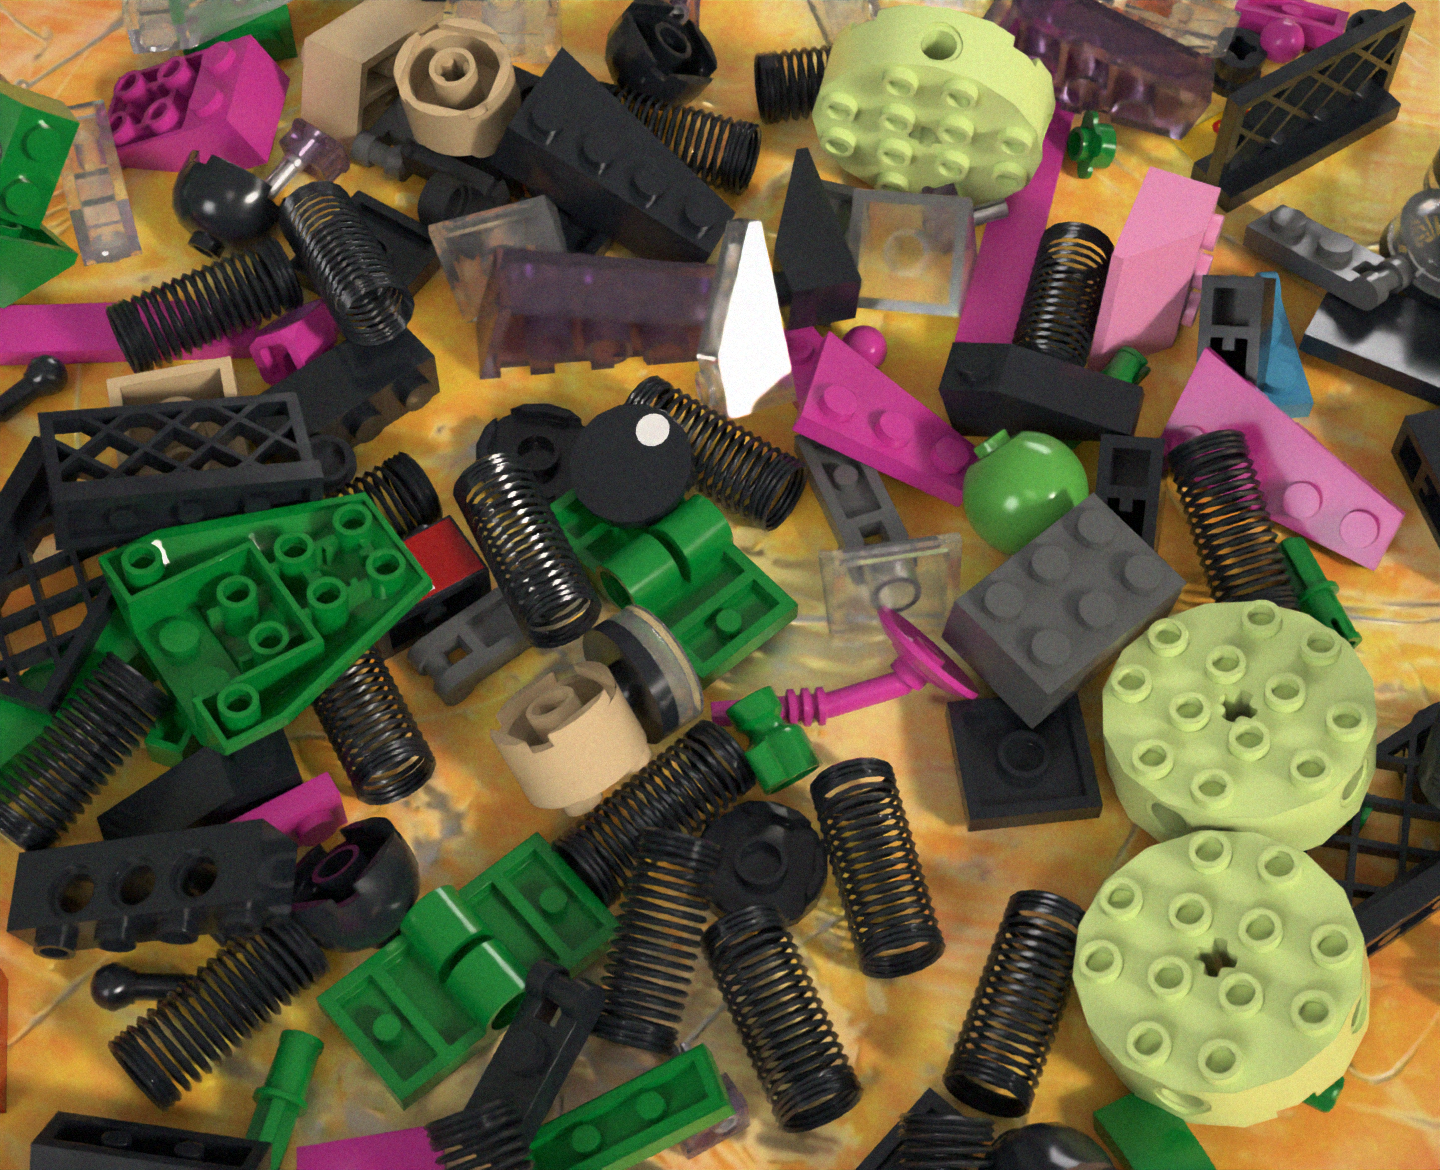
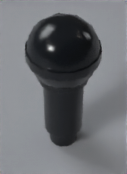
M46 354L31 359L25 373L22 374L23 378L0 395V422H7L39 396L43 398L44 396L60 393L68 381V372L64 363L59 358Z
M111 962L102 965L94 973L90 984V993L94 1002L99 1007L109 1011H117L135 1004L136 1001H157L158 999L167 1001V992H177L178 982L187 984L188 974L138 973L137 969H132L119 962ZM194 982L195 986L197 987L200 993L201 987ZM184 991L188 998H193L186 991Z

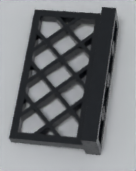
M1403 1L1228 95L1214 150L1211 154L1194 162L1190 178L1221 188L1217 205L1224 212L1229 213L1396 120L1401 103L1389 93V89L1416 11Z
M296 392L37 413L56 551L128 544L159 529L323 500L324 475L320 460H314ZM285 415L287 422L275 433L253 423L259 417ZM210 421L222 427L211 438L190 429L194 423ZM148 427L158 432L145 444L124 434L130 428ZM80 432L91 437L78 450L55 439L56 434ZM238 435L260 445L248 457L226 447ZM173 441L195 451L182 463L161 453ZM107 447H111L129 456L116 469L94 459ZM275 454L292 461L265 464ZM211 459L228 467L200 470ZM145 465L163 473L134 476ZM79 471L96 479L67 482Z
M34 436L0 492V652L3 658L0 661V699L55 717L117 607L115 598L104 575L102 574L89 580L83 561L116 547L117 549L126 544L68 549L34 562L33 554L42 539L53 534L52 511L40 437ZM79 471L67 482H76L78 478L86 481L96 479ZM73 565L79 585L46 599L40 579ZM30 585L35 604L3 618L1 609L11 592ZM85 602L88 613L81 625L61 635H57L52 615ZM41 620L47 641L14 655L8 634ZM52 657L56 669L43 692L40 693L25 688L19 671ZM8 677L9 682L1 679Z
M1439 704L1377 744L1376 768L1403 773L1401 800L1365 795L1359 812L1350 819L1349 836L1333 834L1322 845H1319L1321 847L1347 851L1344 880H1334L1345 890L1351 908L1353 897L1366 899L1352 910L1364 937L1368 959L1440 911V850L1434 851L1408 846L1410 818L1440 822V809L1438 807L1412 802L1414 775L1418 774L1420 760L1415 759L1417 740L1431 731ZM1406 748L1405 758L1394 756L1395 754ZM1362 807L1373 808L1372 811L1400 816L1397 844L1359 838ZM1357 853L1396 859L1394 881L1385 887L1354 882ZM1406 861L1419 863L1406 872Z

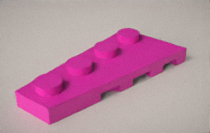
M1205 347L1160 438L1166 440L1169 450L1171 451L1188 439L1205 433L1226 429L1242 431L1246 435L1247 445L1250 446L1249 450L1251 453L1248 458L1255 461L1251 468L1258 472L1255 479L1261 482L1258 489L1264 492L1262 500L1268 503L1265 510L1271 513L1269 519L1375 571L1406 513L1345 461H1341L1317 440V437L1299 422H1295L1270 401L1269 397L1253 383L1244 379L1231 368L1210 347ZM1213 450V451H1209V452L1203 453V454L1198 455V456H1195V457H1193V458H1191V459L1198 458V457L1203 456V455H1205V454H1207V453L1214 452V451H1217V450ZM1241 463V464H1239V465H1237V466H1235V467H1232V468H1230V469H1228V470L1236 469V468H1243V467L1246 466L1248 463ZM1244 473L1232 480L1247 478L1251 473ZM1212 475L1196 477L1193 480L1199 482ZM1247 484V485H1245V486H1242V487H1240V488H1238V489H1236V490H1233V491H1230V492H1227V493H1231V492L1238 491V490H1243V489H1249L1250 487H1252V486L1255 485V484ZM1251 494L1236 502L1253 499L1258 494ZM1253 505L1248 508L1255 510L1261 505Z

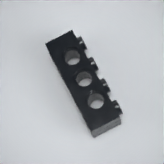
M262 818L21 852L18 856L6 932L31 945L33 953L37 956L53 960L71 959L76 956V951L95 948L109 952H130L136 949L137 943L151 941L187 945L197 942L199 935L223 933L235 937L256 936L261 932L262 927L290 924L298 844Z

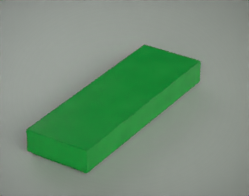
M702 1043L541 1125L529 1146L533 1150L531 1155L523 1160L531 1159L537 1162L533 1170H626L736 1114L713 1054Z

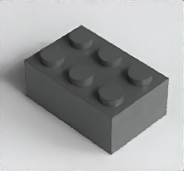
M1093 492L954 602L941 637L1033 729L1116 661L1121 652L1148 630L1154 622L1167 618L1187 582Z

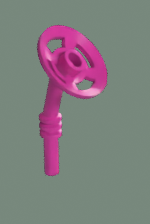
M882 605L877 611L881 626L899 655L890 665L894 670L893 672L826 693L823 687L820 686L815 687L814 694H811L808 688H801L799 695L795 694L794 689H786L784 696L777 697L783 706L781 717L785 722L798 724V721H802L804 727H810L813 720H816L819 726L826 725L828 718L908 695L913 688L920 691L927 683L953 695L972 700L980 694V691L968 675L932 640L896 611ZM741 699L711 702L712 722L721 727L733 726L725 711Z

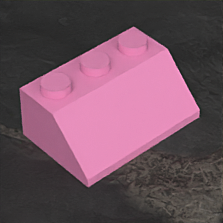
M1149 167L1112 253L1087 369L1100 372L1123 346L1132 347L1143 356L1171 348L1181 325L1192 328L1201 304V293L1193 291V289L1202 290V276L1209 274L1214 256L1204 253V249L1213 252L1225 216L1215 213L1221 188L1155 167Z

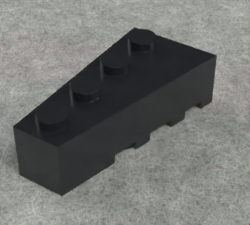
M561 47L508 124L491 162L493 166L600 233L608 236V238L688 288L693 284L736 214L729 205L563 47Z

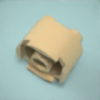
M448 18L436 22L438 28L422 36L417 31L404 42L394 63V77L397 90L414 139L419 144L444 155H473L477 158L493 155L508 124L521 107L520 92L507 48L500 41L499 35L490 26L473 19Z
M595 661L572 664L577 675L560 681L557 680L552 671L530 682L507 700L495 717L501 725L499 731L490 730L491 739L530 803L541 809L563 808L566 814L572 817L582 815L595 808L600 803L604 790L615 784L624 775H629L642 769L652 757V752L647 745L646 733L606 665Z

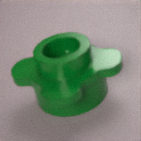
M1087 110L1084 113L1081 126L1074 127L1071 130L1067 141L1068 156L1072 161H1076L1078 165L1077 175L1080 179H1089L1093 174V168L1106 169L1109 167L1116 152L1117 139L1113 126L1108 123H1098V113L1093 110Z

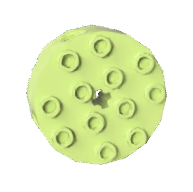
M898 5L878 10L876 20L863 22L859 25L853 21L837 33L811 115L821 149L831 155L844 170L874 187L875 192L880 197L890 201H901L907 196L930 200V203L936 209L949 212L999 198L1005 199L1029 185L1042 161V143L1056 105L1052 75L1039 58L1030 60L1027 55L1013 47L1015 36L994 22L947 7Z
M1268 600L1205 603L1170 617L1157 620L1121 652L1102 690L1103 737L1107 772L1115 785L1116 795L1128 818L1160 843L1199 830L1256 832L1298 850L1306 851L1322 845L1359 812L1376 771L1377 713L1374 683L1369 672L1350 643L1339 636L1335 630L1326 627L1308 614L1279 607Z
M1199 830L1147 847L1104 881L1078 925L1072 977L1088 1027L1100 1055L1114 1069L1116 1076L1131 1093L1133 1092L1137 1097L1180 1117L1186 1123L1248 1127L1277 1118V1111L1299 1105L1313 1092L1318 1096L1342 1077L1368 1029L1371 973L1364 937L1345 890L1306 852L1259 833Z

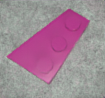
M828 331L819 346L792 430L951 505L959 507L963 502L962 487L965 473L968 467L978 460L977 455L973 451L976 446L836 335Z

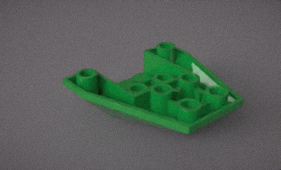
M366 492L159 529L97 557L99 566L139 652L168 696L174 701V705L199 743L225 756L290 724L433 589L431 578Z

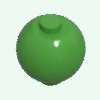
M1004 428L973 449L979 459L968 467L962 487L964 511L973 530L988 545L1010 555L1016 554L1089 496L1088 480L1084 468L1078 457L1067 445L1055 437L1036 431H1021L1010 437Z

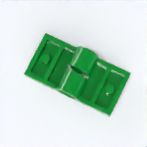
M574 488L551 503L550 507L559 521L569 544L572 546L574 554H576L579 563H581L588 580L701 691L709 687L797 618L798 603L733 544V534L727 520L710 500L700 494H694L687 500L683 497L676 509L655 524L646 528L620 529L595 517L579 501ZM539 520L536 524L542 523L544 520ZM544 528L540 533L546 532L548 528Z
M536 832L459 891L453 885H444L422 897L403 918L400 925L401 934L316 997V1000L323 1014L403 1111H405L508 1030L527 995L525 982L534 964L545 958L552 959L565 966L570 971L571 979H573L612 948L609 941L620 938L614 934L612 929L623 925L618 923L616 917L558 853L552 851L548 842Z

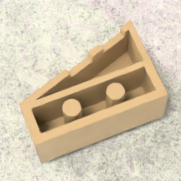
M365 0L306 37L301 50L303 79L300 131L304 134L308 130L314 131L325 142L323 148L352 160L351 148L357 135L362 130L369 131L399 95L394 77V63L400 48L417 31L422 36L437 29L436 22L455 18L457 2Z

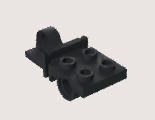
M513 65L522 105L541 77ZM407 138L400 149L401 157L408 172L428 180L420 194L417 206L420 223L450 238L453 252L474 261L503 215L510 216V211L514 208L511 197L520 200L526 195L523 184L491 164L495 153L485 158H477L473 155L449 156L437 153L421 144H416L411 138Z

